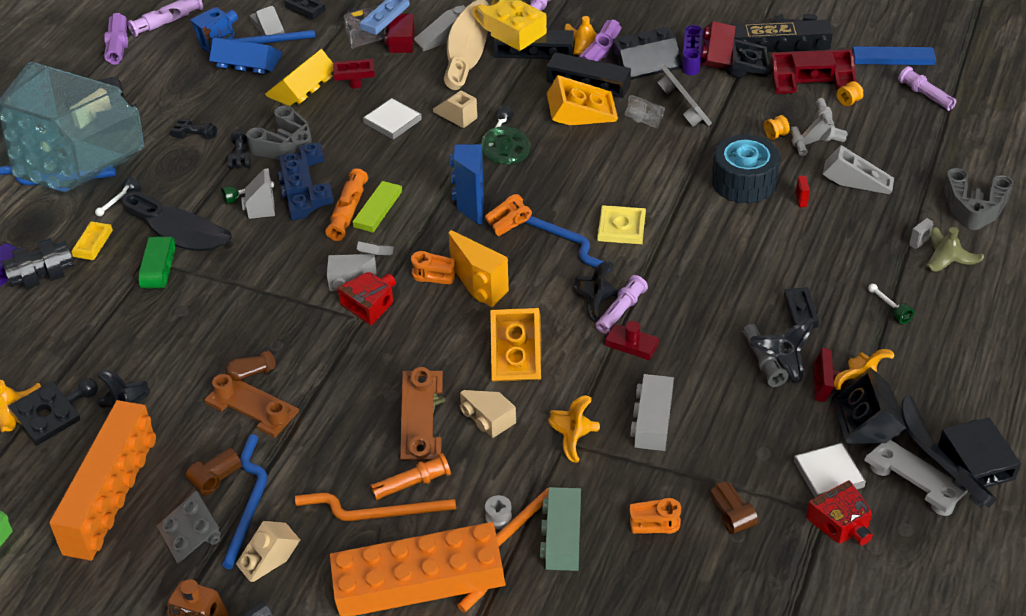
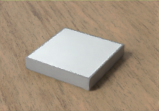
M393 98L363 117L364 124L393 140L422 120L421 113Z
M843 443L809 451L794 457V463L815 498L848 480L853 483L856 489L865 487L866 481Z

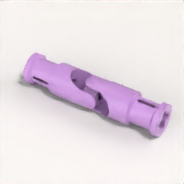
M178 0L161 7L157 11L148 12L137 20H129L127 25L131 34L137 37L141 32L151 31L165 23L189 15V12L197 9L202 10L203 3L202 0ZM174 8L173 15L172 13H170L169 9Z

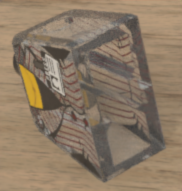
M352 8L348 11V14L344 15L345 31L351 48L385 39V28L377 35L360 29L359 23L372 12L369 8L362 10Z

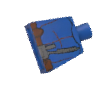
M214 7L192 18L190 21L201 48L210 54L213 37L231 40L235 34L231 24L238 20V16L233 10L224 13L219 8Z

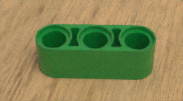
M173 236L149 237L139 271L140 288H166L175 253Z

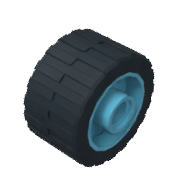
M749 134L734 135L721 141L715 148L713 158L712 185L715 191L722 197L737 203H753L767 199L774 193L777 186L780 165L778 149L768 140Z

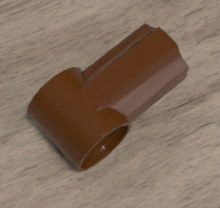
M232 448L226 449L206 463L199 461L192 464L186 472V478L202 495H210L219 487L220 481L242 467V463Z
M722 481L710 490V497L722 513L724 525L730 534H735L758 524L755 509L750 503L743 502L731 483Z

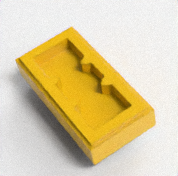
M90 222L71 251L73 257L94 260L113 231L110 224Z

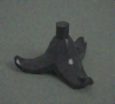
M611 261L600 263L595 268L591 277H576L575 284L573 285L576 292L587 298V312L594 322L601 318L599 314L600 303L611 296L618 297L620 290L619 287H613L605 279L607 272L613 267V262Z
M805 318L782 335L752 336L750 344L777 357L792 381L798 383L803 380V364L800 349L807 340L813 323L808 318Z
M102 370L98 373V377L110 390L105 397L98 399L100 407L108 406L112 409L117 400L137 404L150 393L147 381L125 384L117 374L111 371Z

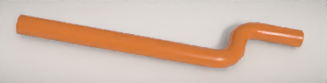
M546 488L496 534L498 547L543 506V498H548L549 488ZM487 590L469 593L457 604L459 610L465 613Z
M329 493L295 496L296 506L320 503L329 504L332 514L342 521H358L456 510L455 499L345 511L342 509L339 499Z

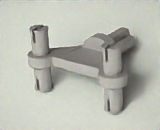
M823 98L816 101L819 117L802 135L798 127L795 126L790 129L793 137L792 144L797 148L800 156L808 153L805 145L815 141L823 140L827 142L831 139L839 142L846 141L848 133L845 130L835 128L832 120V111L830 107L826 106Z

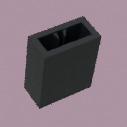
M990 417L980 420L975 419L957 426L952 425L942 430L938 444L940 450L957 466L960 465L969 471L986 488L1016 480L1021 462Z

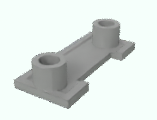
M663 65L661 68L667 75L659 80L658 84L667 95L678 88L692 105L691 108L683 113L685 118L693 127L701 120H704L708 126L712 124L669 69Z
M891 440L879 445L864 460L870 464V468L874 473L887 476L893 470L926 491L928 494L925 500L931 503L933 511L939 515H951L956 502L968 491L964 492L952 482V478Z

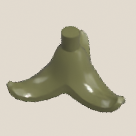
M934 227L931 231L930 240L935 252L925 267L931 271H940L953 261L967 265L976 264L983 260L984 254H974L964 250L957 237L959 232L957 228L951 227L948 235L944 237L940 230Z

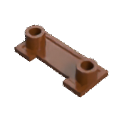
M418 367L413 371H403L401 461L432 460L438 458V454H441L442 438L433 437L434 394H443V371H429L425 367ZM424 377L426 381L420 383L419 378ZM423 445L424 450L418 451L417 447Z
M220 374L214 377L212 380L214 390L204 400L205 404L221 412L228 406L259 421L257 429L274 438L299 412L297 407L241 380L234 381L227 374Z

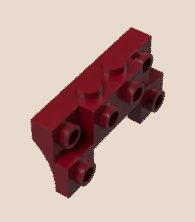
M852 49L771 53L770 64L776 94L796 93V83L834 81L836 90L851 81L857 82Z

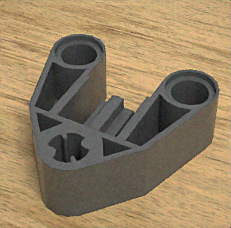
M279 106L274 111L277 134L259 127L251 128L246 133L249 151L252 155L280 160L279 156L300 153L299 146L312 143L307 121L290 106Z
M952 168L947 173L944 185V193L950 212L964 227L970 230H978L995 221L1008 203L1013 186L1012 179L1004 175L994 177L987 201L984 200V193L980 192L981 189L976 188V191H971L970 198H967L968 174L963 169Z

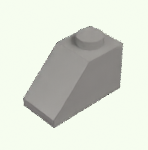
M268 168L263 169L245 188V197L241 198L242 208L247 210L249 219L275 216L274 196Z
M375 254L329 255L327 267L329 291H338V287L366 272H371L375 275L377 272Z

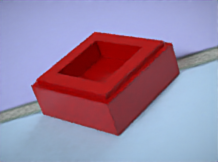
M798 176L795 193L799 207H807L810 189L806 176Z

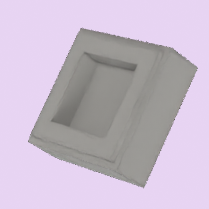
M926 218L913 228L909 246L917 249L930 239L933 221Z

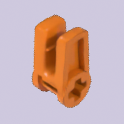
M514 194L486 214L485 219L490 226H493L497 236H501L517 225L526 222L531 217L532 210L523 204V199L519 194Z
M425 251L415 252L411 256V263L414 266L412 277L416 281L449 285L453 283L455 278V271L453 270L455 265L454 259Z
M665 498L631 504V532L634 534L675 533L679 530L681 524L679 517L681 514L680 503L673 498Z

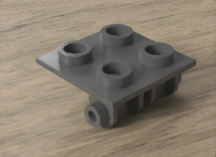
M195 491L156 525L178 564L204 541L212 545L220 541L221 533L218 530L219 526L198 491Z

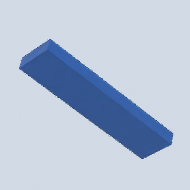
M853 46L852 50L854 64L935 65L936 62L933 47Z

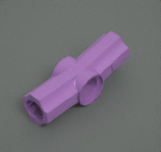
M113 13L109 17L108 32H105L106 48L104 57L106 61L113 65L119 64V61L123 59L124 49L128 48L126 16L120 13Z
M613 19L607 20L595 40L579 57L594 61L606 58L613 45V39L617 38L622 29L619 22Z

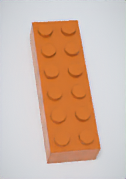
M118 400L114 404L49 522L62 555L92 561L96 552L102 548L104 537L108 529L110 530L114 524L115 515L119 508L123 507L129 488L133 487L139 469L145 464L149 449L153 448L156 442V434L153 432L151 418L148 415L146 405Z
M494 522L330 554L334 599L340 616H356L506 586Z

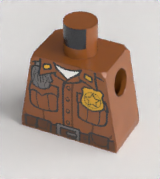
M192 579L180 581L168 601V616H230L217 591L198 585Z

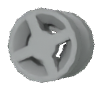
M500 495L492 496L485 503L486 523L494 522V527L497 530L503 529L512 521V506L508 498Z

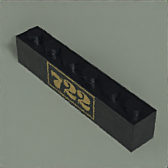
M829 20L728 24L736 26L734 39L766 46L767 52L830 50L833 32Z

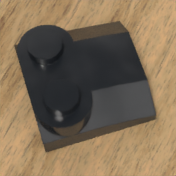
M734 39L731 63L727 67L732 76L739 78L745 77L747 73H772L766 46Z

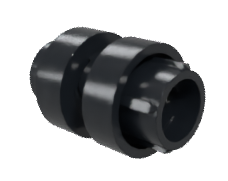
M51 238L37 242L38 249L31 252L27 251L26 246L12 250L14 258L1 261L10 286L14 287L24 283L27 290L40 285L38 278L48 275L50 280L54 281L65 277L63 270L74 266L66 241L53 244Z

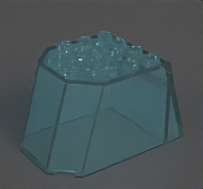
M30 61L0 98V120L13 176L66 193L104 172L127 162L144 148L139 110L135 106L131 107L120 95L122 91L116 86Z

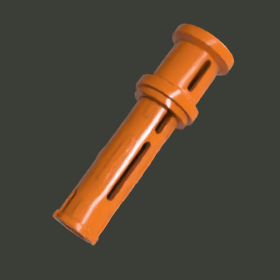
M441 453L438 454V458L425 463L420 461L416 464V468L370 486L377 501L380 498L421 482L429 484L430 480L444 474L449 476L451 472L444 454Z

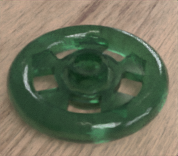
M495 127L486 132L481 140L484 155L491 161L499 164L511 165L519 163L526 159L531 151V142L527 135L514 127ZM512 137L518 138L519 141L516 142ZM489 143H496V148H490ZM516 147L522 149L520 153L515 152Z

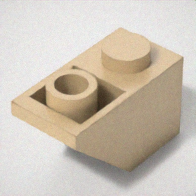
M459 91L433 108V112L465 128L477 119V100L475 97Z
M471 390L460 392V409L462 413L474 420L478 428L482 432L489 434L492 438L516 423V407L500 392Z
M263 521L236 562V565L250 582H254L285 563L300 542V539L286 523Z

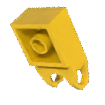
M492 0L491 6L479 4L472 7L473 17L484 29L491 32L492 37L519 51L547 34L546 13L521 0H499L498 3L497 0ZM478 10L482 13L484 18L480 17Z

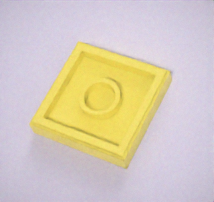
M602 205L598 241L643 244L646 209Z

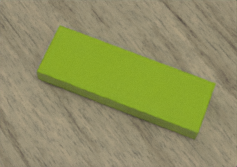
M382 181L353 220V227L373 233L402 193V186Z

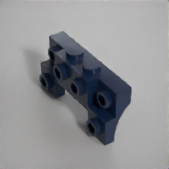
M320 142L299 146L300 153L279 156L282 169L281 172H278L280 185H282L283 199H288L292 221L305 219L315 209L334 203L330 183L312 186L308 167L324 162Z

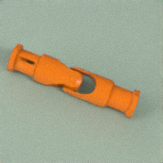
M357 168L352 169L349 174V181L344 185L341 197L331 216V224L325 230L327 237L334 241H340L345 237V228L351 222L363 193V185L368 180V175L365 171Z

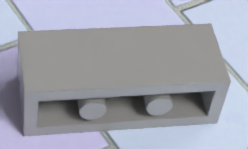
M644 374L643 383L637 385L636 398L640 399V403L635 402L633 417L637 418V422L632 421L631 437H635V448L666 450L674 377Z

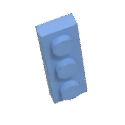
M385 0L359 23L360 29L377 35L410 5L409 0Z

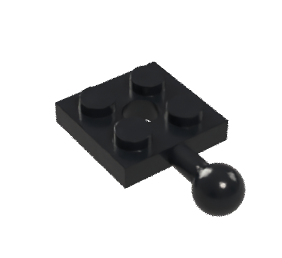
M86 378L80 381L78 389L64 396L53 381L8 405V410L37 446L80 421V415L71 403L81 397H93L98 391V385L93 379ZM43 409L51 411L46 417L37 415Z

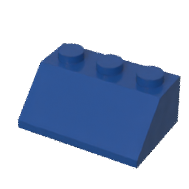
M213 37L209 61L215 63L218 68L228 69V66H233L234 70L246 72L247 68L253 69L254 73L265 74V71H273L282 56V52L269 45Z
M455 145L454 154H450V167H454L455 170L451 171V184L456 185V187L452 188V200L457 201L458 211L475 223L482 224L484 206L482 145Z

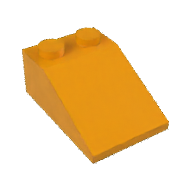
M557 75L547 92L551 117L557 123L571 126L615 122L618 119L611 91Z
M451 230L449 232L450 258L455 260L453 270L473 298L493 307L509 291L508 257Z
M539 308L491 310L492 382L541 380V316Z

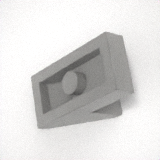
M273 6L258 10L250 15L251 22L263 36L284 33V29Z

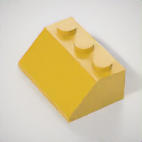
M320 49L265 93V95L288 106L295 102L300 104L308 97L306 95L307 92L312 94L321 87L318 84L320 81L325 83L333 76L331 74L334 71L333 63L324 51Z

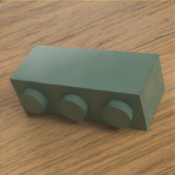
M549 487L548 498H543V514L548 515L547 520H542V536H546V542H541L540 558L546 559V570L579 571L581 488Z

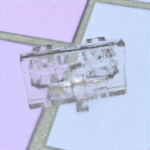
M630 95L625 115L633 118L635 122H642L654 128L659 127L665 108L643 98Z

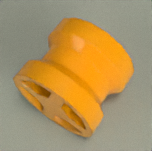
M851 81L846 86L837 90L839 102L847 107L862 99L864 94L860 84L855 81Z
M779 115L774 120L769 119L764 122V131L770 140H774L779 135L785 136L789 134L790 126L787 119L783 115Z

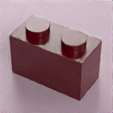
M399 14L386 26L385 45H389L390 53H413L415 33L413 14Z
M713 21L704 28L702 38L705 40L704 46L701 48V65L725 69L730 65L736 26Z

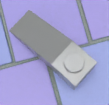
M462 5L446 11L416 36L414 43L423 52L446 44L453 23L466 7Z
M842 145L825 161L823 175L839 185L890 194L893 190L894 177Z

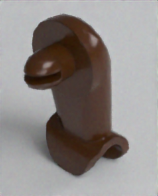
M270 351L263 352L259 356L236 358L227 364L226 374L231 376L234 381L243 380L260 372L266 374L275 368V358Z

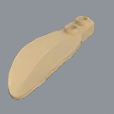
M476 0L467 6L450 29L447 40L449 64L444 76V82L450 89L459 90L465 84L469 70L476 65L482 55L488 31L473 17L472 7L479 4L489 6L486 0ZM478 10L480 17L484 18L482 13Z

